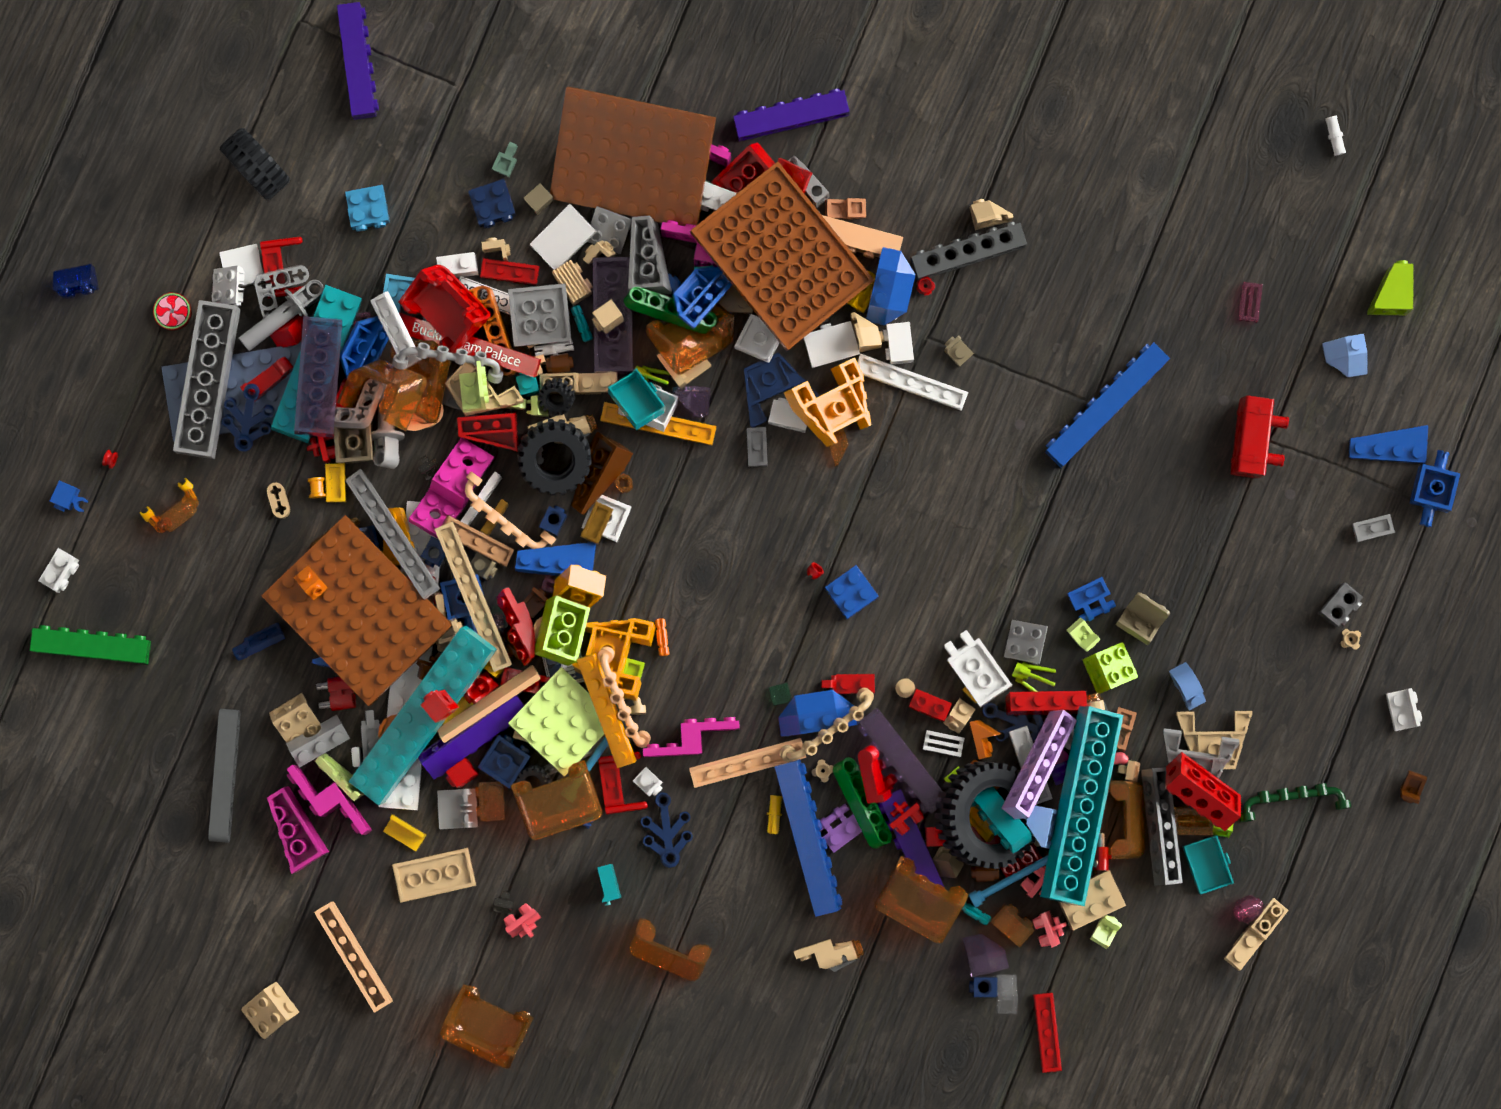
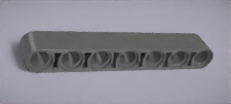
M219 710L209 842H230L241 717L240 710Z

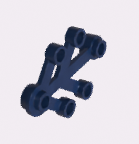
M248 384L244 388L243 395L246 398L244 415L236 406L235 398L228 397L224 402V407L234 415L241 424L242 430L240 432L234 425V418L230 414H225L221 423L235 437L234 445L242 452L250 450L254 440L271 432V424L265 421L261 423L259 429L249 434L250 427L265 418L272 417L275 411L272 405H265L261 412L252 417L254 400L258 398L260 393L259 387L255 384ZM227 402H232L234 405L230 406ZM269 409L271 413H267L265 410ZM267 426L269 429L264 430L262 427Z
M987 703L982 709V713L986 718L997 717L1015 725L1006 730H998V732L1004 734L1003 739H998L997 735L995 736V739L999 742L1009 737V731L1023 726H1027L1028 730L1033 732L1030 735L1032 741H1034L1044 724L1041 715H1033L1035 725L1028 721L1026 715H1017L1018 717L1007 715V713L998 710L994 703ZM988 707L993 708L992 714L986 712Z
M659 793L655 801L661 809L663 830L653 823L649 816H644L641 819V825L649 828L663 839L665 849L657 844L650 835L643 838V844L646 847H651L661 855V863L665 867L672 868L679 863V852L687 842L693 839V834L690 831H684L680 841L674 848L672 839L682 826L690 821L691 816L686 811L681 812L677 822L670 828L668 806L671 803V797L667 793ZM661 797L667 798V802L665 804L660 803ZM686 813L688 815L687 821L681 819L682 814ZM645 818H648L650 820V824L648 826H645L643 824V820ZM685 833H689L691 835V838L689 840H685L683 838V835ZM648 837L652 839V844L650 845L645 843V839ZM672 854L674 860L672 862L667 861V855Z

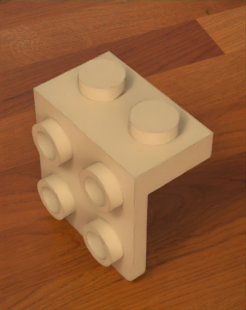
M277 982L265 988L242 1007V1012L263 1039L270 1036L280 1026L299 1013L294 1003Z

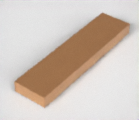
M449 515L446 516L442 526L453 522L463 546L507 567L514 549Z

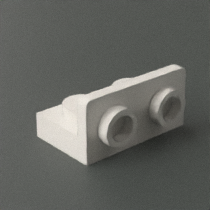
M58 548L38 581L55 592L60 593L61 590L64 591L69 583L68 578L79 567V564H77L79 560Z
M1412 688L1386 694L1394 731L1421 726V712L1417 711L1416 708L1418 699L1416 692H1413Z

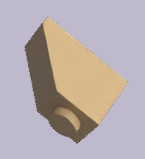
M979 199L970 206L975 230L1013 220L1012 213L990 200L984 201V199Z
M855 312L851 313V322L859 351L865 352L881 348L884 336L882 331H878V326Z

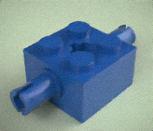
M1437 450L1434 466L1426 464L1418 466L1410 504L1424 508L1419 524L1425 525V527H1432L1435 511L1448 513L1452 510L1460 473L1445 469L1450 453L1446 451L1443 453L1444 451ZM1435 485V488L1438 489V491L1434 492L1432 486Z
M476 574L475 576L482 590L480 577L478 574ZM453 575L454 579L440 583L448 620L457 618V620L464 622V626L472 628L478 634L466 604L459 600V598H462V594Z

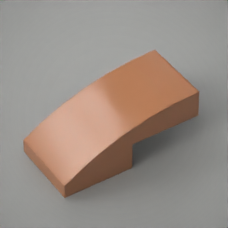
M866 199L825 200V216L834 219L866 218Z
M1118 707L1116 713L1124 716L1117 750L1125 752L1137 713Z

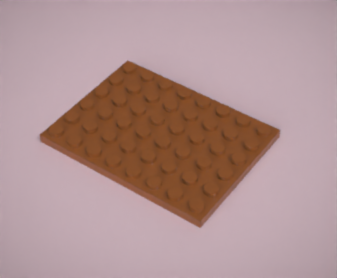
M568 86L565 91L550 194L554 200L595 209L598 206L614 213L633 217L650 215L654 221L660 223H667V220L678 222V225L686 226V224L697 226L716 117Z
M776 162L690 231L692 236L786 351L791 349L875 281L779 162Z
M346 515L261 595L369 707L452 627V623L428 599L424 600L413 583ZM308 565L328 587L315 600H312L293 578Z

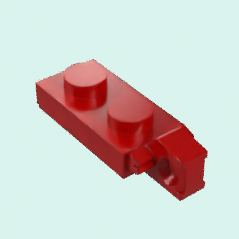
M875 674L831 675V680L821 681V687L831 688V690L838 694H857L861 688H868L875 694Z

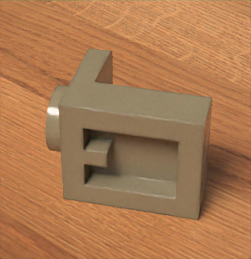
M960 336L956 338L951 337L945 343L947 347L944 349V352L959 367L974 354L964 344Z
M479 553L475 554L470 563L474 573L487 581L489 577L492 579L498 570L495 568L497 566L495 562Z

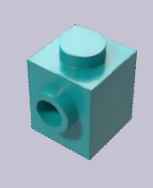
M519 373L520 376H517L516 380L522 398L539 394L540 389L537 378Z

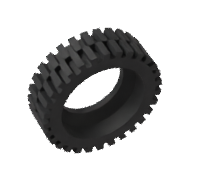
M977 761L973 762L974 764L964 765L965 768L956 770L958 775L951 774L948 777L951 783L944 782L942 787L946 791L939 792L938 797L942 798V802H936L935 805L936 808H940V813H935V818L940 819V823L935 824L936 829L942 830V833L938 834L939 839L946 840L943 846L946 849H951L949 853L952 856H956L957 860L965 862V864L992 869L1004 868L1008 864H1014L1017 862L1016 858L1022 859L1025 856L1022 851L1029 852L1032 847L1027 844L1013 854L1010 849L1006 850L1001 842L993 845L982 842L972 831L969 814L975 797L984 789L998 786L1005 789L1009 794L1020 770H1016V767L1004 763ZM1025 818L1020 819L1023 822V824L1027 827V829L1031 832V830L1026 824L1027 820H1025ZM1031 832V837H1032V841H1031V842L1035 843L1036 838H1035L1034 836H1032L1033 833Z

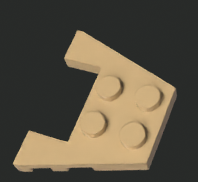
M465 363L460 366L445 382V386L462 412L459 374L477 372V367L472 363ZM487 381L489 403H485L486 410L463 412V414L468 416L522 404L524 399L515 386L497 395Z
M1234 711V731L1195 732L1194 712H1176L1189 751L1218 755L1221 737L1239 739L1238 748L1234 750L1230 761L1224 767V769H1236L1245 734L1252 717V711Z

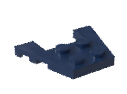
M779 353L774 354L769 363L761 360L744 368L751 428L767 422L759 403L806 382ZM812 389L815 397H819L818 393Z

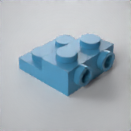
M383 185L345 192L350 225L353 230L356 229L357 232L365 231L367 227L371 226L382 228L387 223H390Z

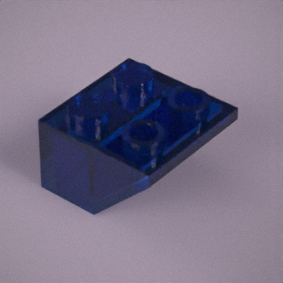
M92 264L53 272V290L65 299L73 298L75 294L79 293L83 295L93 294L94 290L99 289L95 267Z

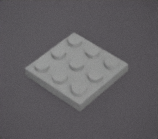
M566 284L508 289L514 347L571 341Z

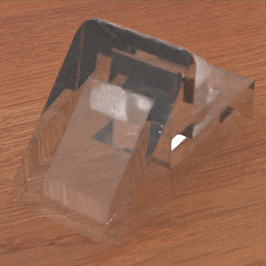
M1016 974L997 975V1014H1017Z

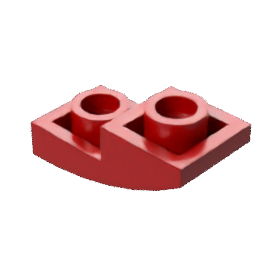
M1034 843L1030 844L1032 848L1029 852L1022 851L1025 855L1022 859L1016 858V863L1008 864L1004 868L1000 867L1006 878L1042 858Z

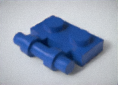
M1103 577L1067 593L1075 611L1083 608L1084 614L1078 616V618L1081 617L1084 621H1091L1095 616L1102 613L1106 614L1110 612V609L1116 607L1113 600L1106 603L1104 597L1110 595V592ZM1098 601L1100 606L1091 610L1089 604Z

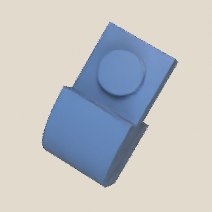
M1186 662L1169 671L1173 683L1180 691L1188 710L1206 702L1202 686Z

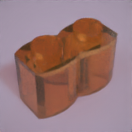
M1004 904L989 922L1020 948L1035 931L1032 928L1034 924L1028 918L1024 917L1022 919L1017 915L1019 911L1012 904L1009 906Z

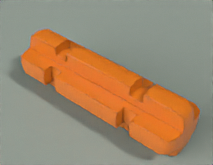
M663 618L656 619L655 626L657 628L659 656H668L669 647H667L666 622Z

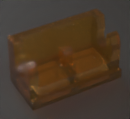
M1174 807L1177 835H1213L1212 822L1205 816L1199 815L1194 808Z

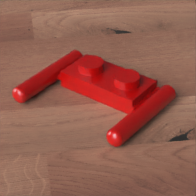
M292 237L260 242L264 273L284 269L280 247L301 244L302 238ZM280 273L276 277V281L280 284L285 283L284 273ZM273 275L269 276L271 280L266 281V283L271 282L272 286H275ZM303 286L275 289V297L287 296L284 292L286 289L294 294Z
M634 752L636 759H640V752ZM613 755L600 757L598 761L606 815L646 809L648 804L645 801L624 804L620 769L617 768Z

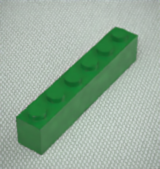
M39 625V628L32 629L30 651L142 664H148L151 641L146 640V636L134 635L133 639L126 638L127 634L115 633L114 637L107 636L108 632L96 631L95 635L88 634L89 630L77 629L76 633L69 632L70 628L58 627L57 631L50 630L51 626Z

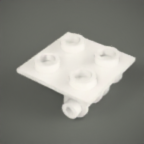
M231 266L214 269L212 302L241 306V303H243V293L238 291H244V289L238 286H244V283H242L244 282L245 274L243 268Z

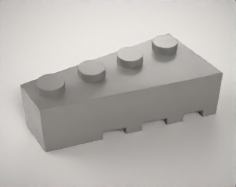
M650 215L632 217L628 289L631 290L637 286L659 294H672L658 223Z

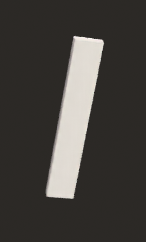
M860 354L857 363L863 376L962 411L968 392Z

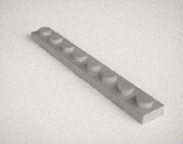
M359 469L345 481L424 600L438 591L440 587L363 470Z

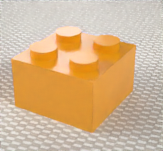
M571 564L555 579L553 597L559 596L591 608L604 595L606 576L599 574L597 571H590L579 565Z

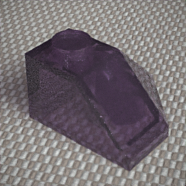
M686 386L684 390H680V387H672L673 395L678 396V401L689 414H693L695 418H705V415L709 416L711 397L709 387Z
M983 934L963 938L972 977L1009 968L1005 949Z

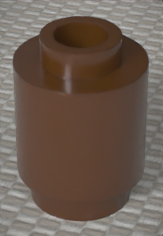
M568 353L550 355L549 358H545L547 373L571 372L570 368H574L573 357H569Z
M971 867V878H975V882H994V880H999V868Z

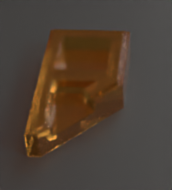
M844 428L834 432L837 443L829 446L835 466L839 465L849 445Z

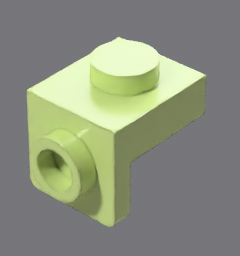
M1081 617L1067 629V632L1077 645L1086 652L1100 641L1099 636L1091 630Z
M1105 915L1099 920L1090 939L1107 949L1122 924L1115 917Z

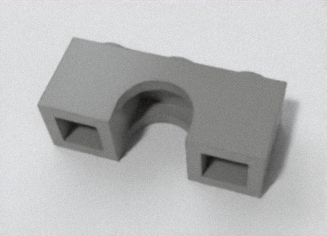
M337 715L321 723V730L314 736L304 737L302 734L286 743L299 768L350 739Z

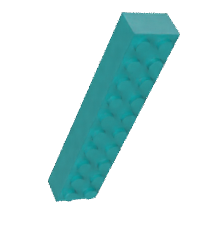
M468 626L461 627L348 782L377 805L385 803L445 721L435 723L421 706L425 701L423 698L431 691L445 689L455 703L458 704L497 649Z
M1079 706L1040 894L1042 898L1076 906H1085L1124 715L1091 706Z

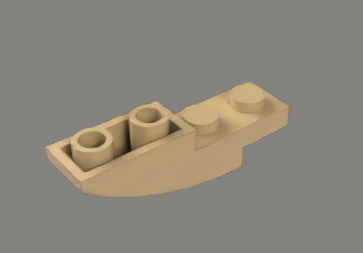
M618 373L540 374V390L548 380L552 381L553 378H556V381L561 378L562 383L566 380L568 382L567 386L572 385V390L575 391V394L608 393V387L618 381ZM551 392L550 394H560V393H558V392Z
M1272 898L1236 940L1224 959L1240 971L1289 910L1275 898Z

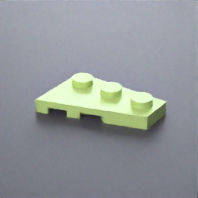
M327 753L322 754L315 760L318 767L353 801L364 795L348 782L353 775Z

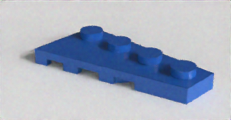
M1428 425L1349 439L1348 458L1425 464L1427 458Z
M589 542L517 551L515 571L559 576L571 564L593 571L596 543Z

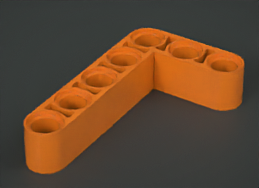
M487 286L469 289L486 309L491 307L494 311L493 316L483 325L488 341L497 345L504 344L506 348L512 349L493 290ZM483 289L488 293L487 298L484 300L479 295ZM497 325L500 333L494 336L492 328ZM500 366V370L503 372V375L505 376L514 375L516 373V371L511 370L510 372H506L504 370V367Z

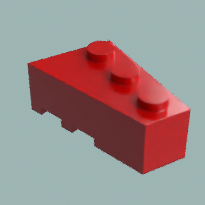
M516 413L457 417L459 437L518 452Z

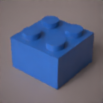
M857 565L825 587V591L846 620L879 597Z

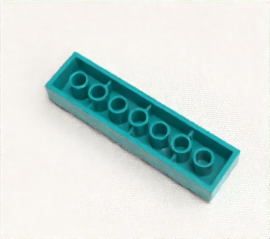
M325 285L271 425V430L308 443L318 418V413L321 410L339 363V355L347 342L362 303V298Z

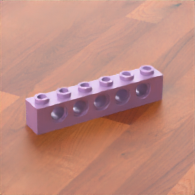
M1064 709L1049 712L1002 806V809L1014 819L1030 817L1077 722Z

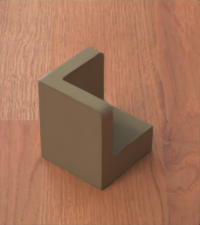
M541 183L524 197V200L530 205L536 215H539L554 201L553 196Z
M941 846L932 859L940 877L956 878L964 864L957 860L956 856H952L949 853L951 849Z

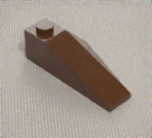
M600 432L596 433L589 446L591 452L589 474L584 477L585 481L581 485L578 483L571 505L583 515L625 470L633 455L625 446Z

